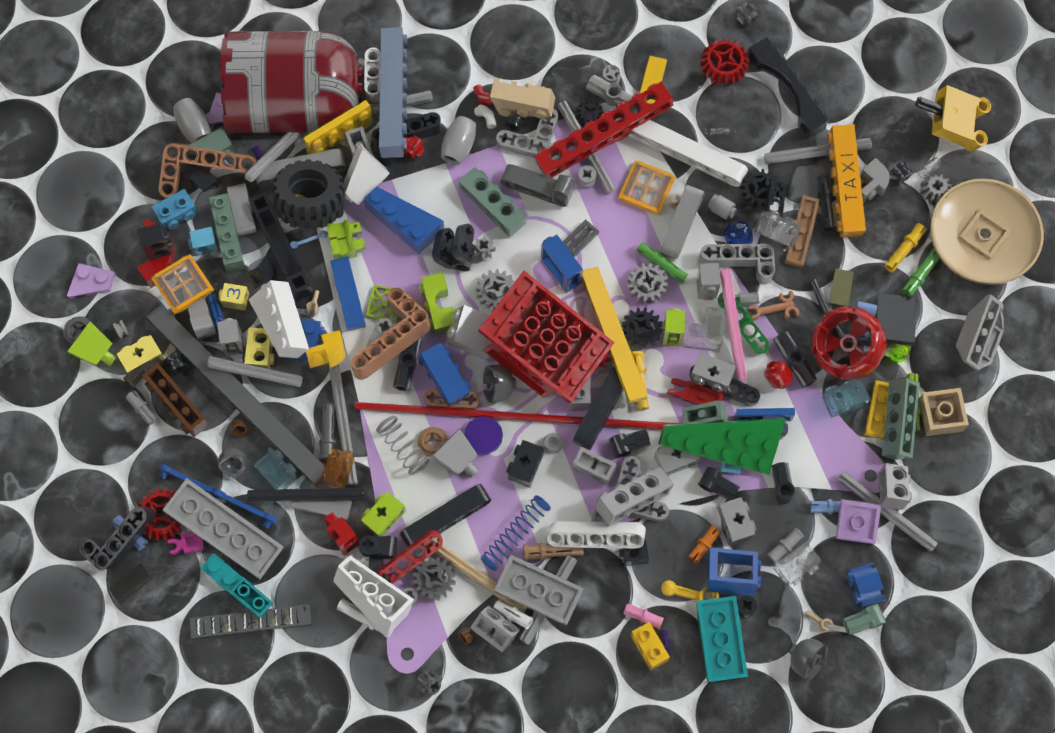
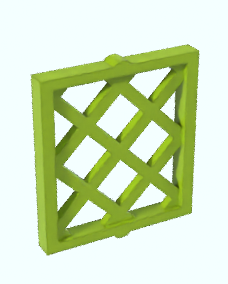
M373 285L366 317L380 320L390 313L392 319L389 320L393 323L397 322L398 315L395 314L394 316L392 309L387 305L389 301L385 302L382 298L392 288ZM377 289H384L386 291L380 294ZM380 298L383 303L377 306L374 301ZM371 304H373V306L375 307L372 310H370ZM385 306L388 311L382 314L379 308ZM376 310L379 313V316L371 315Z

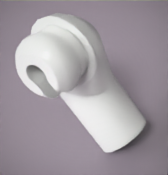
M479 105L475 108L476 116H484L486 118L488 129L496 127L492 110L485 105Z

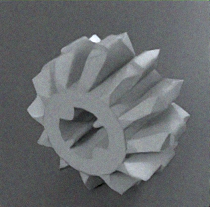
M936 173L932 174V176L927 175L920 184V187H922L920 194H924L923 200L929 199V204L934 201L937 205L940 198L952 188V184H948L949 178L943 179V174L937 177Z

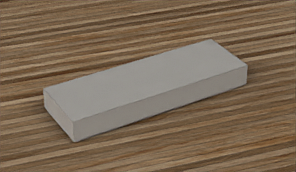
M350 500L291 501L290 507L324 516L333 512L338 519L343 517L345 521H348L353 502Z

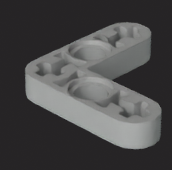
M553 109V118L550 119L549 125L547 124V117L540 118L534 138L507 130L500 131L496 135L498 147L535 157L539 146H542V150L550 147L558 122L557 111ZM545 129L550 134L547 137H543L540 135V131ZM504 137H507V140L505 141V143L502 142V139H503ZM519 141H525L527 143V146L525 148H520L517 146V143Z
M629 456L624 459L617 486L625 479L631 480L634 478L627 474L629 466L626 464H630V462H634V466H636L633 467L631 475L638 477L640 461L636 457ZM656 501L646 506L644 512L637 511L631 514L652 521L663 522L668 517L669 509L666 504ZM650 505H653L652 510L658 511L659 508H662V512L665 514H662L661 517H658L657 512L651 511V515H649L648 512L650 509Z

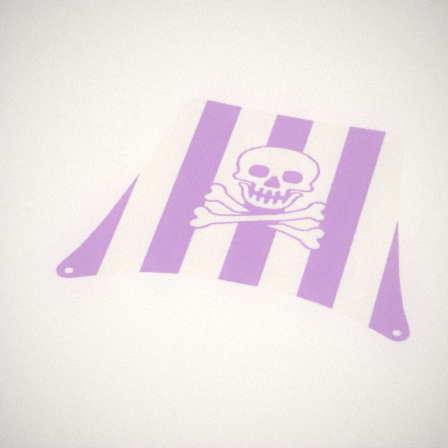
M606 102L599 104L600 106L602 105L604 113L616 108V106H610ZM586 110L587 112L585 116L590 115L591 117H593L594 111L589 112L588 110ZM565 119L557 122L550 147L556 141L567 138L571 133ZM545 129L540 131V135L543 137H547L550 134ZM536 130L524 135L534 138ZM630 136L595 152L615 187L613 193L606 194L597 177L595 185L591 188H583L579 185V169L583 166H590L586 158L553 177V179L557 180L559 175H567L574 180V191L567 207H561L503 186L500 180L507 164H513L541 175L544 174L536 164L535 157L499 148L498 145L468 155L459 165L445 163L380 183L377 187L444 220V228H451L454 236L457 226L468 223L474 228L473 245H477L476 238L480 240L485 236L488 240L493 239L492 246L496 247V251L491 252L492 258L488 257L482 261V258L479 256L475 258L474 254L471 269L466 272L444 268L433 260L432 249L435 239L420 254H417L365 208L364 200L357 205L354 201L351 203L344 197V214L341 218H337L334 224L342 223L346 219L349 220V223L360 222L362 234L353 235L352 237L353 240L363 238L366 247L365 250L356 252L357 257L349 258L366 327L347 331L330 263L331 260H334L327 226L317 228L318 234L321 231L327 232V237H320L319 241L350 364L351 359L366 348L376 323L379 321V319L366 317L373 285L401 288L425 310L423 302L426 301L425 295L421 296L419 285L422 284L421 277L441 272L444 273L448 288V296L440 298L436 303L441 308L453 306V310L466 305L490 315L494 307L490 306L487 309V303L481 305V298H477V280H483V273L489 275V270L495 273L496 269H498L500 274L506 271V276L512 275L511 281H515L524 270L601 331L583 282L566 293L541 259V244L544 239L557 234L564 241L586 219L599 230V234L575 259L583 270L594 267L599 268L620 325L625 321L624 316H630V310L635 313L637 307H639L640 311H643L645 307H647V312L654 310L653 316L659 315L658 321H662V323H664L666 310L677 308L681 311H686L685 333L682 346L662 345L663 331L662 334H659V341L655 340L654 346L648 343L646 349L644 345L637 348L636 343L631 346V340H627L631 352H645L643 359L644 366L647 368L645 381L649 409L637 410V402L628 403L623 390L608 419L684 424L682 408L696 405L667 394L668 389H675L680 392H684L685 389L674 386L671 383L672 378L693 382L689 377L691 367L696 364L700 353L734 365L726 314L719 306L717 298L709 301L698 299L696 277L700 265V252L703 246L716 244L697 212L679 258L675 259L660 253L664 258L688 273L685 281L681 284L665 272L663 276H668V281L666 282L668 283V289H665L666 294L661 295L660 301L654 298V303L647 300L646 304H644L643 299L636 301L637 296H631L632 290H628L629 283H627L628 278H630V271L635 272V266L641 268L642 263L646 267L649 265V260L637 253L636 250L644 242L653 250L660 252L676 212L675 209L669 206V197H671L673 202H676V194L681 199L684 189L676 178L659 215L618 199L635 160L674 175L659 150ZM519 141L517 143V146L520 148H525L527 146V143L525 141ZM542 146L537 148V152L542 150ZM571 146L567 150L573 151L576 147ZM554 156L552 160H558L560 156ZM474 167L479 171L485 172L488 180L491 183H496L501 190L500 192L508 195L512 199L513 204L517 208L523 209L526 213V224L510 238L459 189V180ZM642 170L637 182L646 185L651 173ZM655 175L650 187L659 190L664 179ZM635 185L630 197L640 200L645 188ZM478 187V188H477V190H479V191H482V190L485 189L484 187ZM648 190L643 202L653 205L657 193ZM491 199L489 202L496 203L498 200ZM505 211V212H503L502 214L505 215V216H508V215H510L511 213L508 212V211ZM586 226L567 246H570L588 227ZM591 231V232L573 249V251H574L593 231ZM719 267V270H731L734 295H738L739 292L749 293L731 267ZM660 285L654 289V292L659 289ZM720 285L718 295L722 293V285ZM377 289L380 294L386 291L384 289ZM387 294L382 296L385 302L388 300ZM380 298L374 301L377 306L383 303ZM371 304L370 310L375 308L373 304ZM757 304L742 305V307L751 317L752 315H756V313L754 311L748 312L747 309L751 305L758 306ZM385 306L379 308L382 314L388 311ZM376 310L371 315L379 316V313ZM737 310L738 320H741L743 313ZM390 313L384 316L385 318L392 319ZM760 315L754 323L768 339V351L764 354L756 353L741 335L747 380L743 381V383L758 389L760 399L755 406H747L723 395L721 402L726 405L728 421H735L736 409L795 408L793 420L786 421L788 433L779 441L772 465L779 462L789 463L794 487L851 491L838 481V477L844 471L872 493H878L879 471L884 466V462L843 421L816 385L813 383L808 387L802 388L794 374L790 385L784 389H775L766 380L764 371L767 364L778 360L785 362V359L773 342L778 333L766 316ZM399 316L397 318L396 323L392 322L393 327L400 321H402V319ZM650 322V325L655 330L653 323ZM752 325L744 327L746 335L751 336L754 334L755 328ZM629 326L630 331L633 334L634 331L633 329H631V326ZM434 329L429 330L422 336L416 362L417 367L414 370L409 391L404 392L393 388L400 354L363 380L357 379L354 376L350 364L358 402L426 406L424 394L429 389H436V385L432 379L428 378V371L425 366H420L418 361L420 353L441 342L443 347L446 346L449 349L451 361L453 363L456 362L459 366L461 378L463 380L466 379L471 388L469 391L478 394L480 404L476 410L585 417L588 410H571V403L569 404L555 392L542 398L513 374L512 376L516 378V388H513L511 396L503 402L488 403L484 395L487 385L483 384V372L488 365L500 364L493 358L486 360L446 344L448 340L447 333L435 335ZM759 333L754 338L749 339L751 343L754 340L756 341L757 350L760 348L762 350L765 349L764 345L766 342H760L757 338L761 336ZM791 357L793 362H797L794 357ZM407 359L403 363L410 364L412 360ZM613 361L606 363V369L603 366L595 369L590 376L591 404L611 368L614 366ZM732 384L728 387V390L731 393H737L739 388ZM742 389L740 397H742L743 394H745V389ZM751 393L750 395H748V396H749L748 399L751 400V401H752V399L754 398V394H753V393ZM431 395V398L427 399H430V402L433 403L437 398H435V395ZM470 397L469 400L462 399L460 405H463L462 401H468L469 405L476 401L473 400V397ZM360 410L375 500L380 494L384 495L388 491L406 507V512L384 535L397 537V555L407 548L399 534L404 528L481 483L492 501L474 514L442 532L441 536L445 547L496 583H498L511 555L524 560L523 544H527V546L539 545L540 543L546 546L550 545L547 541V536L552 523L557 521L591 522L598 497L605 492H612L617 487L625 458L634 456L640 461L638 478L643 476L649 469L654 470L658 468L654 455L657 448L662 446L658 444L662 430L646 429L650 438V446L632 451L625 457L615 458L609 438L617 434L625 433L627 435L643 429L604 426L590 451L617 464L616 470L606 487L572 470V464L581 446L572 442L580 424L494 419L502 428V444L495 452L488 455H478L472 461L479 469L473 477L470 478L464 471L454 475L430 456L426 457L430 461L423 470L415 475H409L408 470L410 468L403 467L405 459L398 460V452L391 451L393 443H385L386 435L381 436L376 431L382 421L393 415L398 417L397 422L381 434L390 432L396 425L402 423L399 429L389 434L386 439L387 442L395 441L402 433L408 431L404 438L394 444L393 450L401 449L407 442L414 439L410 446L400 452L398 457L404 458L419 448L417 443L418 436L424 429L438 427L447 434L449 439L459 429L465 434V428L469 422L477 417ZM394 419L387 422L382 429L388 426ZM556 433L561 436L563 446L558 453L552 454L544 449L543 458L530 488L508 480L509 473H506L509 463L514 462L516 456L513 454L517 444L521 445L522 440L544 447L543 441L546 435ZM431 435V441L428 444H431L433 449H435L436 443H439V441H435L433 435ZM419 450L407 459L405 466L415 464L426 455ZM676 453L673 454V457L676 456L677 458H680V455H676ZM700 456L699 464L669 475L668 477L672 480L674 486L669 495L657 502L671 507L683 502L718 495L714 492L705 491L698 485V482L707 467H712L721 473V462ZM525 460L521 465L525 466V464H528V461ZM423 462V463H421L420 465H418L414 470L418 469V468H419L421 465H423L425 462ZM634 462L626 464L629 466L628 475H631L633 467H636ZM742 467L740 475L721 473L722 477L740 487L738 491L775 488L772 468L769 475ZM867 470H874L877 473V479L874 482H869L865 479L864 474ZM625 479V480H623V481L621 482V484H622V485H625V484H627L630 480ZM535 495L540 496L550 505L551 510L546 511L543 508H541L535 501H532L534 506L541 513L544 514V517H542L536 510L527 506L529 512L539 520V523H537L528 514L522 512L524 518L534 526V529L531 528L523 520L517 518L519 524L525 530H527L529 534H526L521 528L514 524H512V527L521 537H523L524 540H521L513 532L506 530L509 536L519 546H516L508 538L501 536L504 542L513 550V552H511L503 544L496 541L498 547L508 556V558H506L498 550L491 547L493 553L503 562V564H501L497 559L486 553V556L498 567V570L493 571L483 563V561L480 559V556L484 555V552L491 553L489 550V546L496 547L494 541H501L500 534L506 535L505 528L511 529L510 523H516L515 517L518 516L522 518L520 511L527 512L525 506H532L531 499H534L533 497ZM650 505L648 514H651V511L657 512L652 510L653 505ZM646 507L639 510L638 512H644L646 510ZM379 512V517H380L381 515H383V516L385 517V516H386V513H385V512H384V513ZM629 515L618 522H630L641 517ZM416 548L412 554L415 557H419L423 554V550ZM433 553L429 556L432 558L433 561H436L437 557L440 558L441 563L444 561V559L438 556L436 553ZM429 557L424 560L426 563L429 562ZM383 559L384 565L391 559ZM528 559L527 562L532 565H536L539 562H541V560ZM399 560L396 566L403 569L408 563L405 560ZM452 565L453 569L450 573L454 572L456 577L451 578L456 581L455 585H450L453 591H446V598L440 595V601H437L436 597L429 601L428 595L422 598V591L418 592V602L416 605L411 607L407 617L394 629L392 635L387 637V655L390 664L401 673L415 672L454 630L493 594ZM392 566V567H391L392 572L394 571V573L397 574V572H395V570H394V568H393V566ZM416 567L392 585L401 591L408 587L416 589L418 585H413V581L417 580L413 577V573H418ZM444 571L442 578L447 582L448 576ZM385 574L387 580L390 578L389 574ZM421 576V583L424 587L426 579ZM435 576L434 578L430 577L431 582H433L434 580L438 581L437 576ZM437 588L433 589L432 591H439L441 589ZM408 593V596L414 599L412 593ZM409 647L414 651V656L411 660L406 661L402 659L401 651Z

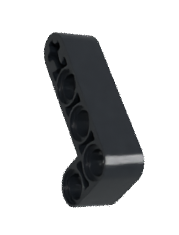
M435 112L404 120V123L407 124V134H404V138L408 137L410 139V137L416 136L423 139L438 134L442 129L441 117ZM414 127L419 128L418 130H412ZM376 128L372 132V141L378 161L383 166H390L394 163L395 158H381L379 141L377 140L379 138V128Z
M150 507L134 508L106 543L100 538L83 540L79 548L81 554L98 570L115 568L154 521V510ZM129 527L132 528V534H131V535L129 534V531H128V530H129ZM117 542L120 544L119 550L116 547ZM91 544L94 545L93 551L91 550ZM105 556L107 557V560H108L107 565H106L105 562H104Z

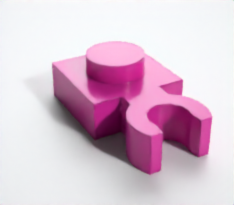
M191 531L180 534L181 540L170 539L167 541L169 545H177L175 550L170 551L171 555H177L181 550H184L185 554H190L205 549L203 539Z

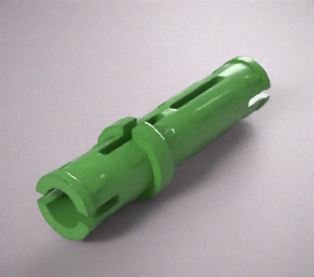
M644 242L638 246L636 252L649 260V263L656 266L659 265L661 270H664L681 284L685 281L688 273L660 255L658 250H653Z
M935 248L931 250L917 271L910 275V280L901 290L905 296L909 293L907 296L912 297L916 289L923 285L924 279L940 259L938 254L935 253Z

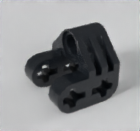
M467 223L457 226L455 236L451 228L439 229L436 233L432 249L433 260L444 268L465 272L470 271L475 245L472 244L474 239V228L472 225Z

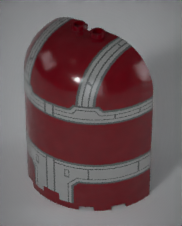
M236 31L224 33L221 47L220 78L225 133L314 132L359 105V94L363 93V85L359 83V80L363 79V67L359 66L357 54L351 44L340 35L328 31Z

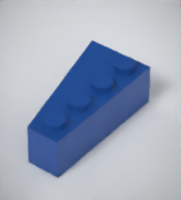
M379 187L374 188L364 198L365 208L417 254H420L435 239L439 229H444V220Z

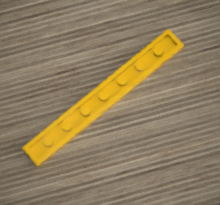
M598 267L583 270L582 282L601 332L615 342L610 348L609 353L628 403L647 400L648 395Z

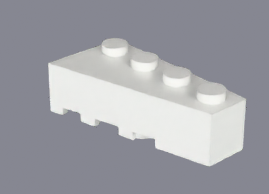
M270 280L249 301L279 357L298 358L309 347L289 283Z
M350 555L337 568L333 582L385 637L407 617L414 601L413 598Z

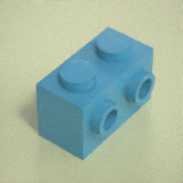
M185 189L151 206L162 227L167 230L175 229L180 223L189 221L198 214Z

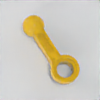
M667 580L661 585V591L665 596L677 595L700 601L703 600L704 593H710L713 599L719 598L718 592H708L707 587L701 591H695L677 586L671 580Z

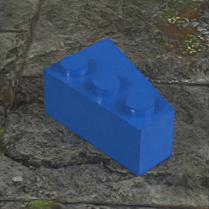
M440 342L420 353L418 363L420 366H425L428 371V378L433 380L437 391L449 407L469 396L471 388L467 380L461 378L459 374L461 371L457 363L451 361L449 349L446 346L443 347Z

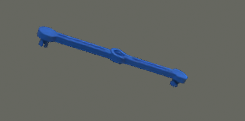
M161 464L159 468L161 470L159 475L161 479L165 480L167 475H172L182 481H185L187 478L215 497L265 519L263 527H267V529L270 528L271 524H276L278 521L276 517L228 496L217 488H211L175 471L164 464Z

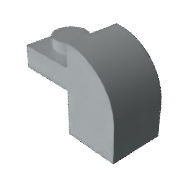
M877 158L871 161L862 170L860 178L868 184L862 189L863 203L867 199L871 200L876 194L882 196L889 183V172Z

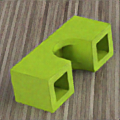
M444 273L421 277L422 284L419 285L421 296L425 295L426 301L423 302L425 311L429 312L431 316L429 319L430 330L434 329L435 335L447 333L453 323V306L441 308L436 304L440 298L448 296Z

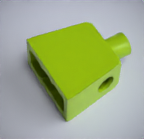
M91 322L88 323L67 351L70 355L93 366H96L100 360L111 366L117 358L107 351L112 343Z

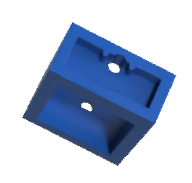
M557 234L544 239L541 244V259L567 293L582 283L583 268Z
M710 547L707 591L755 596L756 589L761 586V576H758V572L761 571V560H758V552ZM718 563L751 566V580L717 576Z

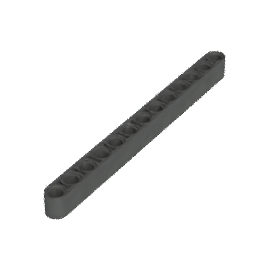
M159 305L146 317L150 324L313 485L328 472L327 468L230 372L207 367L208 358L214 356L162 305Z

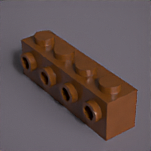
M158 363L143 374L146 380L144 385L151 393L153 391L156 392L158 395L156 399L163 407L167 405L170 409L168 411L169 415L174 421L178 419L182 423L180 428L186 435L190 433L195 437L209 426L202 414Z

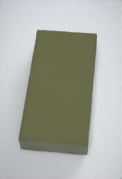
M835 268L829 305L837 307L849 305L854 272Z

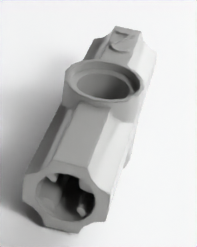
M596 75L589 79L586 86L588 91L605 99L606 103L610 106H617L622 102L629 101L633 97L623 91L620 85L616 83L610 84ZM633 109L631 112L636 113L638 109Z

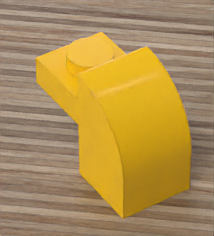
M340 330L321 335L323 344L311 347L306 351L310 368L328 363L330 368L344 360L346 352Z

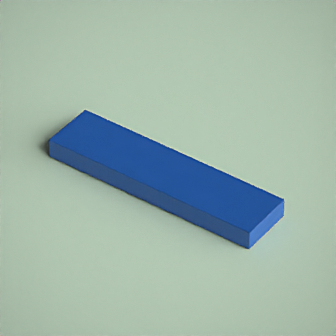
M349 257L331 260L330 263L347 331L366 327Z

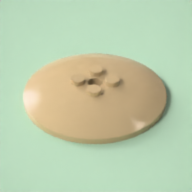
M973 179L952 187L940 198L931 217V239L939 258L955 274L975 283L995 285L1013 281L1025 274L1033 266L1042 250L1044 240L1043 224L1034 204L1021 191L998 180ZM986 231L989 234V238H983L980 232Z

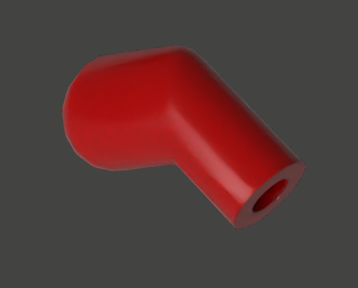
M480 84L473 87L479 103L485 105L494 104L490 98L491 94L485 93Z

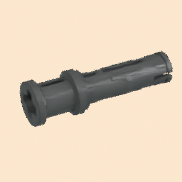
M326 403V405H322V438L319 441L321 456H319L318 460L323 463H333L336 461L334 456V446H336V440L334 439L335 405Z

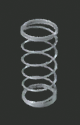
M390 416L378 425L376 431L381 436L386 435L385 443H393L391 451L398 452L397 459H405L403 467L410 468L408 474L415 475L423 470L430 460L426 458L427 456H423L415 464L405 466L407 459L416 454L420 447L411 452L407 457H398L403 449L414 442V439L407 442L401 449L393 450L394 444L404 438L408 431L402 433L395 441L387 442L386 439L389 434L402 426V423H399L390 432L381 434L397 422V416ZM394 419L388 426L382 429L387 422ZM425 462V463H424L423 465H421L418 469L414 470L418 465H420L421 463Z

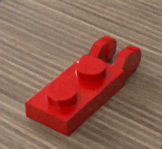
M672 378L671 383L674 386L685 388L684 392L675 389H668L667 391L668 395L694 405L722 401L724 393L717 392L711 388L677 378Z

